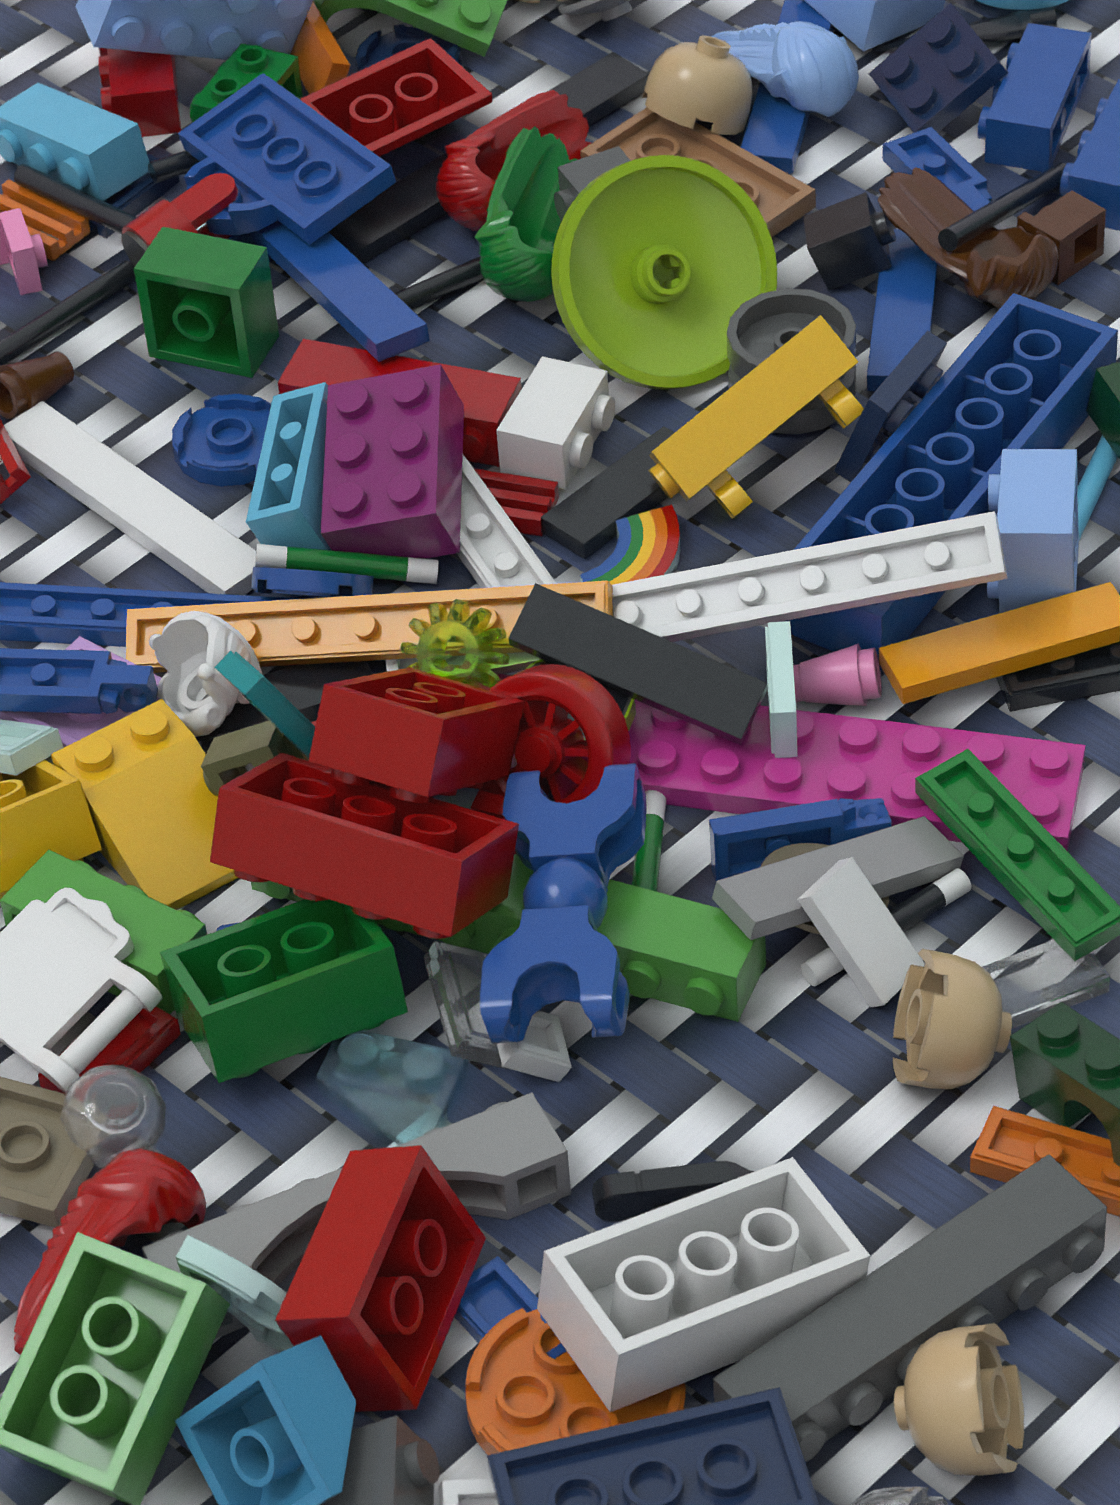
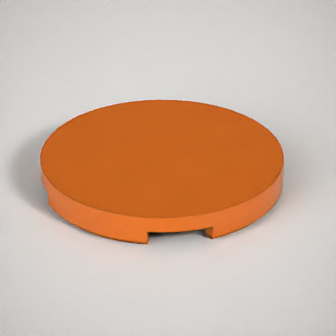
M521 1308L509 1314L492 1327L476 1347L469 1362L466 1375V1412L468 1422L478 1444L487 1455L685 1409L686 1386L685 1383H682L609 1412L568 1352L555 1359L546 1354V1352L561 1342L550 1326L541 1320L538 1309L526 1313L524 1308Z

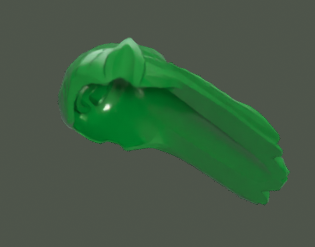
M535 126L531 130L523 128L510 144L506 152L505 162L492 190L487 208L486 223L478 230L474 237L479 242L480 270L487 286L502 297L520 302L542 301L554 294L551 276L552 254L556 235L562 222L554 203V194L559 191L558 167L578 160L576 158L569 160L563 142L559 138L556 139L552 133L541 137L538 128Z

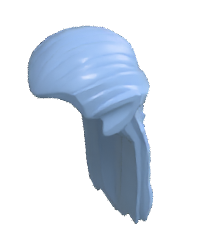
M801 21L789 24L782 22L777 25L762 24L740 31H723L711 36L727 42L731 46L729 53L743 62L750 76L759 80L770 92L771 96L775 98L780 96L787 99L791 106L798 110L811 111L831 117L837 114L851 100L857 88L859 80L857 62L844 36L838 37L818 25Z

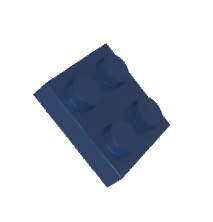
M950 3L898 49L886 57L869 75L914 133L932 127L939 133L1009 72L960 12Z
M927 330L872 394L863 409L834 472L851 483L919 404V399H923L937 383L944 370L936 365L947 345L945 341Z

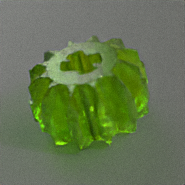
M455 599L449 613L441 603H433L428 606L431 624L418 618H413L409 623L411 630L420 639L418 643L403 642L401 644L402 653L417 655L418 662L408 667L479 688V682L491 688L501 681L498 675L490 670L491 664L506 665L509 663L510 656L504 652H493L492 645L501 642L507 635L503 628H492L484 631L492 615L488 609L479 608L470 615L468 601ZM448 642L464 643L465 648L458 651L459 653H466V658L462 665L447 664L446 659L452 657L451 654H445Z

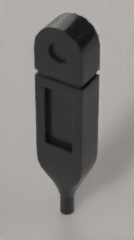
M716 1161L640 1170V1173L636 1174L634 1171L609 1174L597 1179L593 1184L594 1210L596 1215L602 1220L609 1222L625 1221L755 1171L734 1162Z

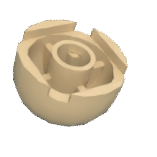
M700 36L698 43H680L666 49L655 60L648 75L642 98H647L645 105L648 109L681 126L693 129L696 120L712 122L713 125L710 133L735 135L744 131L749 116L753 95L751 76L743 62L729 53L731 46L727 42L711 36Z
M921 949L918 954L924 960L925 965L924 967L910 965L899 996L894 1022L893 1038L906 1040L907 1061L893 1057V1069L898 1082L931 1089H953L972 1082L988 1068L995 1052L1003 1053L1006 1050L1011 1036L1012 1017L1009 1012L1002 1011L1001 994L992 976L976 962L949 953Z
M996 1323L959 1327L937 1333L920 1345L907 1367L904 1385L897 1386L895 1390L894 1410L901 1430H910L916 1447L936 1467L955 1475L980 1476L1015 1471L1018 1463L1006 1459L1007 1444H1010L1015 1449H1022L1024 1406L1017 1365L1002 1366L996 1346L1010 1344L1005 1333Z

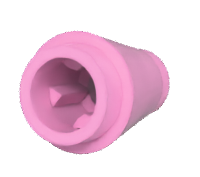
M856 644L793 665L796 702L805 701V703L867 706L869 699L882 697L881 671L875 648L861 650L860 645Z

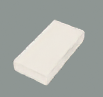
M853 857L836 862L797 899L870 1007L885 1005L902 988L910 965L924 967L925 963Z

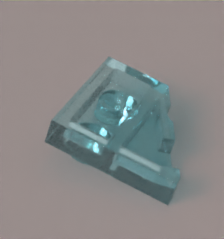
M357 1031L332 1041L316 1078L318 1090L322 1096L339 1109L355 1114L359 1119V1124L377 1138L385 1134L396 1144L401 1145L421 1137L431 1129L445 1127L469 1072L468 1055L465 1052L367 1031Z

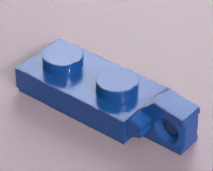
M932 127L882 144V160L895 173L912 174V170L915 167L927 171L942 181L973 211L991 202L992 197L987 191L988 180Z
M0 648V711L102 714L104 712L109 714L117 712L119 708L124 712H134L156 702L158 687L152 666L127 665L126 662L112 659L110 651Z
M840 798L839 800L832 799L709 819L711 870L716 882L760 868L764 859L781 847L797 843L837 844L891 827V818L882 798L861 800Z

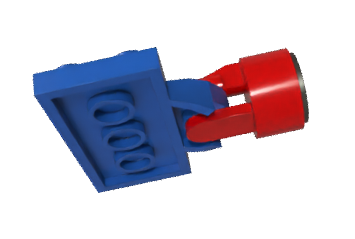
M262 73L178 133L184 150L200 161L193 165L184 176L187 191L171 202L164 199L160 200L122 228L123 235L121 236V241L127 256L134 266L139 262L162 227L229 239L233 235L238 236L259 231L279 221L310 245L397 181L390 164ZM206 222V224H205L204 226H202L200 229L196 230L198 227H200L202 224H204V223Z

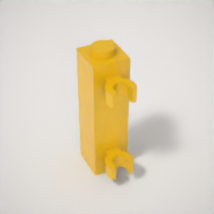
M820 315L651 451L649 456L656 465L648 470L669 498L679 493L687 502L703 488L707 487L725 512L733 519L753 501L729 474L727 469L817 396L843 429L862 414L864 408L839 379L859 361Z

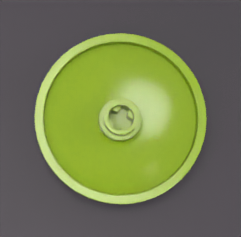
M656 155L634 159L618 165L598 176L579 193L568 208L558 229L552 254L551 276L553 293L560 317L576 345L594 364L602 370H606L611 376L626 383L644 388L667 390L701 384L729 370L727 330L730 317L742 303L762 293L776 291L777 262L773 240L761 212L748 194L735 181L720 170L695 159L673 155Z

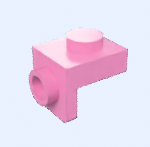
M17 208L0 212V265L10 263L20 295L22 296L43 291L38 268L46 267L48 264L40 234L30 236L21 209Z

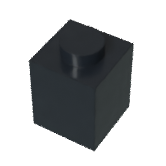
M867 192L803 216L807 250L828 291L892 267L889 244L896 241L892 223L885 216L883 210L876 212Z

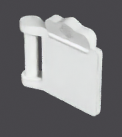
M63 888L57 891L46 903L40 900L31 901L0 932V1041L68 1095L82 1083L79 1074L142 1009L151 1012L163 999L159 990L145 976L121 962L133 952L134 945L129 932L115 921L106 903L86 899L72 888ZM113 985L122 991L60 1056L50 1051Z

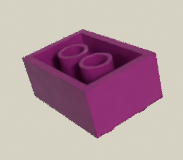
M441 364L328 385L321 535L331 550L422 559L460 553L464 404Z

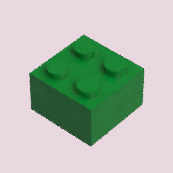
M162 227L134 267L149 357L253 378L279 337L267 247Z

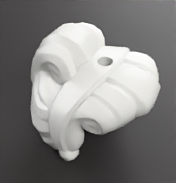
M199 611L181 613L168 622L163 629L162 635L154 634L149 639V645L155 650L158 662L167 670V673L157 685L158 699L164 700L195 737L208 735L220 727L226 716L233 710L235 703H250L214 668L229 651H232L233 653H239L262 674L258 658L251 645L238 630L222 618Z

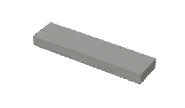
M923 816L716 881L712 899L750 940L811 921L797 899L841 859L853 857L879 897L883 898L936 881L956 868L960 869L964 855Z

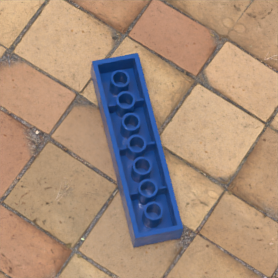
M1013 293L793 550L993 512L988 509L989 474H1000L1002 449H1062L1089 416L1086 409L1096 368L1116 362L1118 330ZM947 590L786 621H790L791 635L833 652L856 644L860 645L861 650L875 648L879 659V648L907 640Z

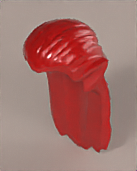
M550 90L525 100L518 106L480 127L465 139L445 146L448 155L447 159L442 163V167L437 175L438 181L436 182L437 197L443 209L456 223L478 232L486 223L489 200L498 174L505 162L506 152L523 128L531 130L535 126L538 128L541 137L552 133L556 139L559 138L565 145L569 160L575 158L579 160L581 159L580 151L591 144L585 141L589 126L587 119L583 118V112L578 108L567 106L568 97L566 94L560 95L557 91Z
M140 1148L120 1152L92 1178L85 1180L78 1187L77 1197L69 1201L68 1214L60 1218V1225L53 1229V1237L47 1241V1250L42 1253L40 1267L27 1284L19 1301L14 1328V1350L21 1355L77 1232L109 1245L122 1247L125 1245L129 1234L159 1233L162 1226L170 1222L182 1223L188 1228L202 1224L206 1214V1200L204 1191L194 1174L172 1158L159 1152Z

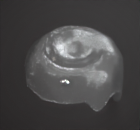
M102 1065L88 1070L68 1087L64 1096L61 1122L71 1142L79 1149L86 1151L96 1167L102 1168L123 1151L140 1148L156 1151L165 1133L166 1103L156 1084L149 1077L127 1066Z

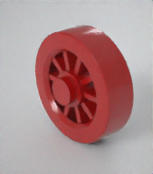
M538 665L511 675L489 689V691L525 701L514 749L517 765L510 770V773L539 770L540 787L547 797L549 789H551L555 800L553 802L568 804L585 799L598 788L606 766L630 764V735L624 715L611 694L598 681L584 672L564 665ZM568 713L575 719L574 721L567 718ZM581 757H588V763ZM509 776L484 782L483 788H479V790L505 796Z

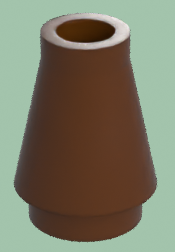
M56 351L44 357L1 365L0 415L7 419L18 417L41 401L45 402L60 388L71 383L74 379V370L67 356L62 352Z

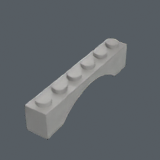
M532 1092L509 1102L494 1104L481 1113L446 1127L431 1129L421 1137L396 1146L422 1145L469 1214L509 1220L571 1195L568 1151ZM342 1168L318 1178L303 1180L290 1189L255 1203L240 1205L225 1215L187 1230L172 1232L161 1240L142 1247L144 1259L181 1273L176 1255L187 1235L239 1260L278 1286L293 1270L299 1267ZM227 1311L215 1339L246 1326Z

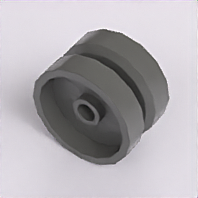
M789 288L762 293L742 303L730 317L727 330V357L730 362L728 387L731 388L820 315L855 357L856 324L849 309L834 297L813 290ZM856 365L839 379L854 397L856 394ZM817 396L773 433L798 435L822 430L837 421Z

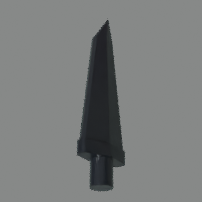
M1053 7L1031 12L1016 10L1008 14L971 22L969 25L982 41L986 43L1022 38L1028 23L1057 27V17ZM910 37L874 49L894 52Z

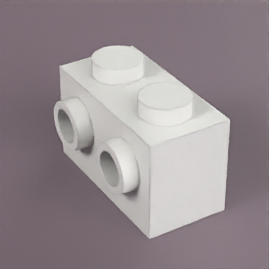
M542 356L496 430L500 473L556 481L560 489L566 490L579 468L584 469L588 465L592 455L593 443L599 433L607 431L612 424L615 413V399L609 396L608 372Z

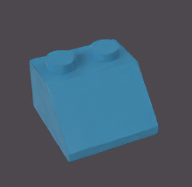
M320 1335L260 1360L176 1419L175 1422L218 1505H322L342 1492L356 1400Z

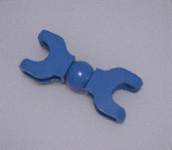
M637 764L606 766L598 788L585 799L568 804L553 802L548 799L539 784V770L510 773L503 803V816L505 820L519 824L515 852L527 868L533 870L534 873L529 877L523 891L524 910H522L518 929L513 935L499 942L484 958L482 965L480 1013L491 1043H514L524 1040L532 1016L545 1005L562 1000L581 1004L584 1013L592 1022L591 1036L593 1038L621 1036L626 1026L630 998L629 987L626 979L620 972V959L617 950L605 935L597 931V928L601 926L608 909L607 890L610 875L617 867L629 861L644 845L647 812L646 794Z

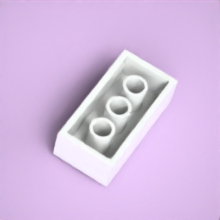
M792 1157L544 1251L537 1309L609 1412H612L742 1360L866 1277L870 1254Z

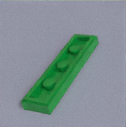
M969 749L915 778V793L1074 962L1120 936V906Z

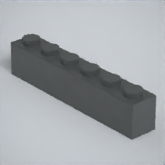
M1048 1154L713 1378L714 1402L780 1387L806 1463L834 1435L849 1425L857 1426L869 1420L877 1412L881 1404L895 1394L897 1386L904 1385L908 1365L920 1345L937 1333L959 1327L998 1324L1018 1309L1024 1311L1035 1306L1045 1296L1050 1287L1072 1272L1081 1273L1090 1268L1104 1251L1107 1206Z

